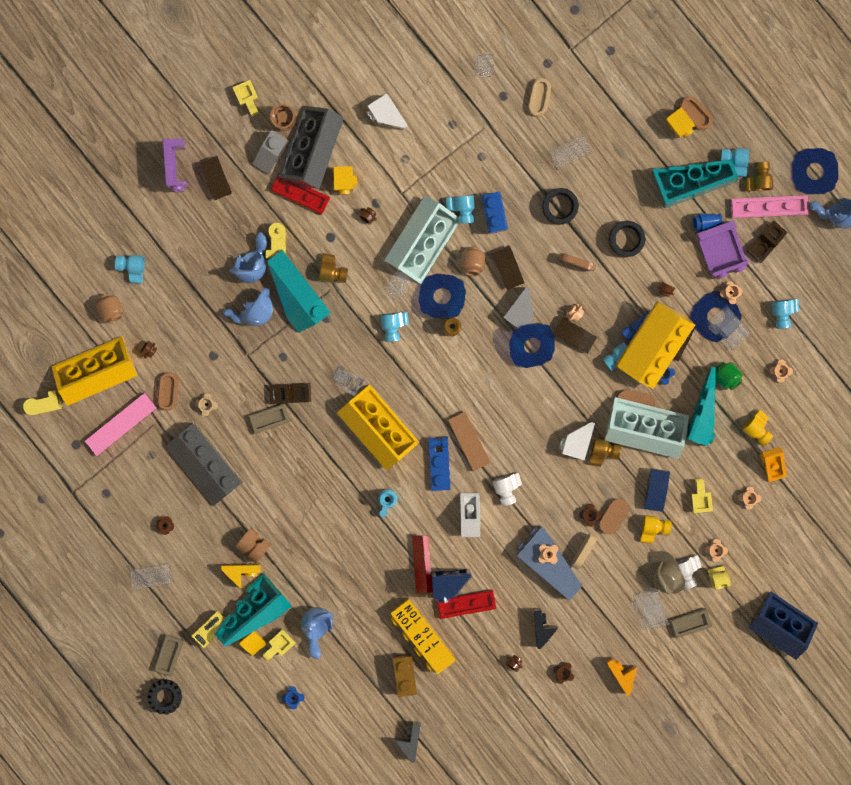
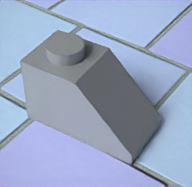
M271 130L262 144L253 165L269 175L289 144V141Z
M525 287L503 317V319L521 332L523 329L528 330L534 322L531 320L533 309L530 289L528 287Z

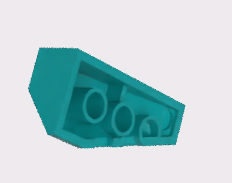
M280 250L267 260L285 315L298 333L316 325L331 313L283 250Z
M712 366L709 367L686 433L687 440L707 447L709 443H713L715 438L713 431L716 368Z
M265 573L249 585L246 589L247 594L242 601L238 600L236 603L237 608L232 615H228L214 635L224 647L278 619L292 607Z

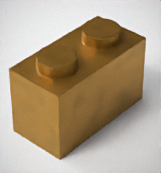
M412 654L393 656L398 697L417 695Z

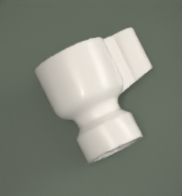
M519 473L492 481L495 492L501 496L500 502L502 506L516 503V498L512 491L522 484Z
M698 555L678 561L677 564L685 579L683 590L697 586L696 578L692 574L702 566Z

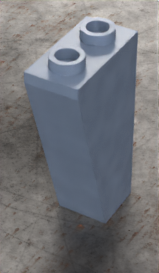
M542 526L539 528L535 527L529 534L531 538L526 543L523 541L516 549L518 553L516 555L568 600H571L582 585L559 550L556 552L557 563L539 562L541 552L539 547L542 544L546 546L555 544Z

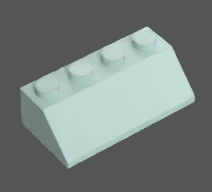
M424 196L384 261L421 284L458 226V216L435 200Z
M615 397L607 424L605 440L679 459L685 446L689 416Z

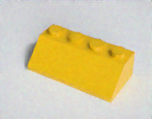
M656 301L616 363V366L638 382L654 389L695 324L684 314Z
M122 336L51 366L58 392L67 406L138 376Z
M368 385L337 412L386 471L420 443L371 385Z

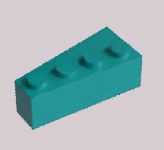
M732 160L690 164L680 167L673 166L663 169L657 168L652 169L651 173L665 209L733 184L739 178Z

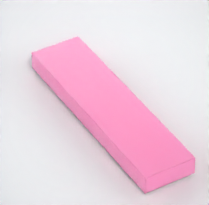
M808 195L730 199L731 218L808 215Z
M144 393L85 440V442L95 455L98 456L157 407Z

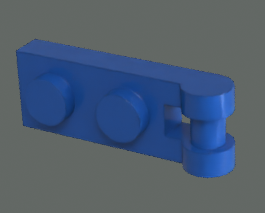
M448 436L442 437V439L429 437L431 491L451 490ZM442 446L443 452H435V447Z

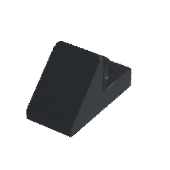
M541 608L533 609L537 649H542L559 627H543V624H546V614L542 613Z

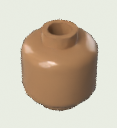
M468 247V250H464L461 253L460 269L465 275L478 276L485 269V254L478 247Z
M105 294L98 298L99 302L96 304L95 309L103 322L111 324L122 318L121 314L124 309L117 296Z

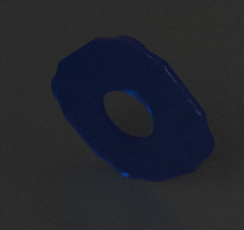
M807 148L798 152L792 163V180L796 189L807 195L825 194L834 190L838 181V162L835 154L824 148ZM812 163H818L823 167V176L818 180H813L807 175V168Z
M434 274L427 276L420 286L418 302L421 312L432 318L449 319L457 317L465 303L466 289L464 282L454 275ZM443 288L450 292L451 298L447 303L439 304L434 300V293L438 289Z
M719 291L705 294L694 305L690 314L691 321L696 324L695 329L705 339L712 342L726 339L738 327L742 318L738 306L730 304L726 298H722ZM713 308H719L724 313V320L719 325H713L708 321V312Z
M541 323L527 324L512 332L509 347L510 357L514 364L519 367L529 368L542 366L552 359L555 351V340L549 325ZM530 338H537L540 341V348L534 353H528L524 349L525 342Z

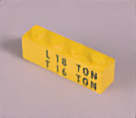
M409 598L391 611V621L396 627L401 626L404 630L402 635L408 642L412 641L416 647L413 649L419 657H425L428 661L425 664L431 672L435 671L439 674L456 661L454 655Z

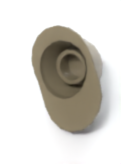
M665 551L654 553L650 559V568L654 576L653 583L655 587L666 594H675L682 591L685 586V579L674 557Z

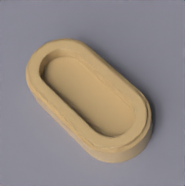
M539 78L532 85L528 111L535 117L544 115L547 110L551 92V84L547 79Z
M589 533L585 537L572 559V567L579 569L596 543L597 538L595 535Z

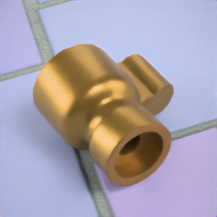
M770 162L754 163L757 175L744 180L745 192L772 190L773 177L768 173Z
M323 253L319 281L333 282L338 280V282L346 283L348 268H337L335 255Z
M442 310L440 316L445 320L442 328L444 333L448 336L458 335L462 327L461 322L455 317L449 318L447 311Z
M594 438L589 465L601 467L607 456L618 460L621 445H610L604 439Z

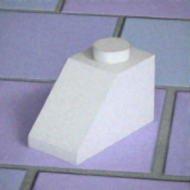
M388 94L368 105L369 111L367 114L372 122L376 120L380 125L403 130L408 128V125Z
M589 422L567 434L566 438H562L559 449L562 450L561 453L585 460L595 423Z
M460 493L461 537H480L479 493Z

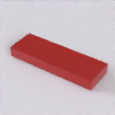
M279 173L277 174L270 191L323 215L331 197L312 188L278 177Z
M412 535L416 593H432L429 536Z
M493 590L455 596L449 599L450 602L438 603L437 600L440 619L497 609Z

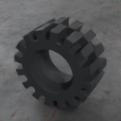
M168 679L158 680L152 684L147 694L150 708L161 715L175 712L182 701V691L179 685ZM169 690L172 693V701L168 704L160 703L157 698L159 691Z

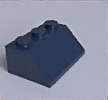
M470 569L432 572L434 600H438V603L450 602L449 599L454 598L470 580Z
M771 591L753 616L748 628L797 660L808 649L818 622Z

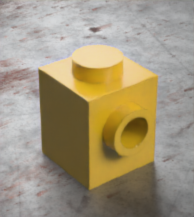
M682 107L664 120L678 139L681 136L685 139L694 132L692 128L695 124Z
M353 166L334 167V191H338L339 195L350 194V191H354V186H357V175H353Z

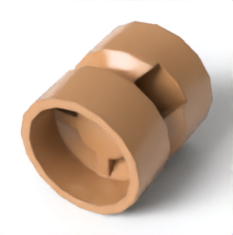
M278 104L271 110L270 120L277 130L288 131L294 127L296 115L289 105Z
M250 528L235 547L243 554L248 553V558L257 563L272 544L264 538L260 539L259 534Z

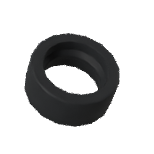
M566 188L551 190L547 193L542 203L544 216L553 224H567L578 213V199L572 191ZM563 195L571 201L572 208L566 217H555L550 212L549 203L553 197Z
M622 221L612 228L608 240L609 246L615 254L627 258L641 252L645 245L646 237L644 230L639 224L633 221ZM623 228H631L638 235V244L632 250H622L616 243V235Z

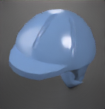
M839 198L841 202L834 204L829 210H825L819 202L813 201L809 203L811 210L816 211L821 219L830 220L838 228H851V199Z
M262 232L258 233L255 237V252L247 253L242 258L239 254L235 265L229 270L230 273L245 283H254L265 273L266 262L264 254L267 241Z
M267 288L263 289L255 302L243 304L246 309L241 311L239 315L231 309H224L223 316L231 318L237 324L246 323L249 326L264 325L269 321L273 313V304L269 297L270 290Z
M320 607L307 610L301 620L302 632L308 638V652L316 660L321 656L317 640L325 635L328 629L332 632V620L334 617L333 613Z

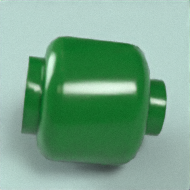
M722 362L716 367L715 380L724 390L730 389L732 391L743 382V373L733 362L726 364Z

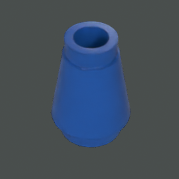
M698 213L696 216H693L695 231L703 232L722 225L721 214Z

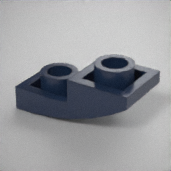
M651 468L647 482L648 489L643 505L644 509L663 512L670 471Z

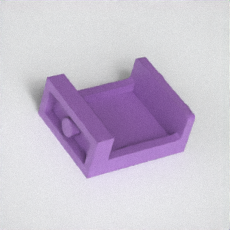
M183 138L163 139L166 186L173 192H184L185 188H189V184L186 181H177L175 150H187L186 142Z
M734 220L696 234L711 278L716 276L718 280L728 276L727 272L734 270L735 273L746 269L745 265L749 264L735 230L737 227Z

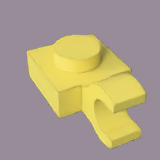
M251 80L233 87L240 105L246 104L252 117L259 114L254 104V100L258 99Z
M695 479L697 493L691 494L693 513L713 511L711 492H705L704 479Z
M282 629L269 641L272 647L262 656L267 661L277 652L282 656L296 643Z

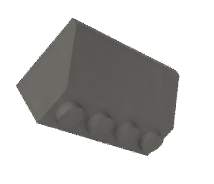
M303 106L278 177L304 187L320 189L344 117L327 108Z
M192 423L165 446L213 506L243 483L196 423Z

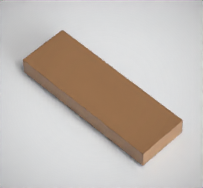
M466 412L449 419L448 421L473 471L491 463Z

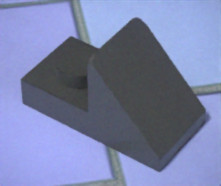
M413 721L412 726H408L407 737H410V740L395 738V742L411 763H415L421 722Z

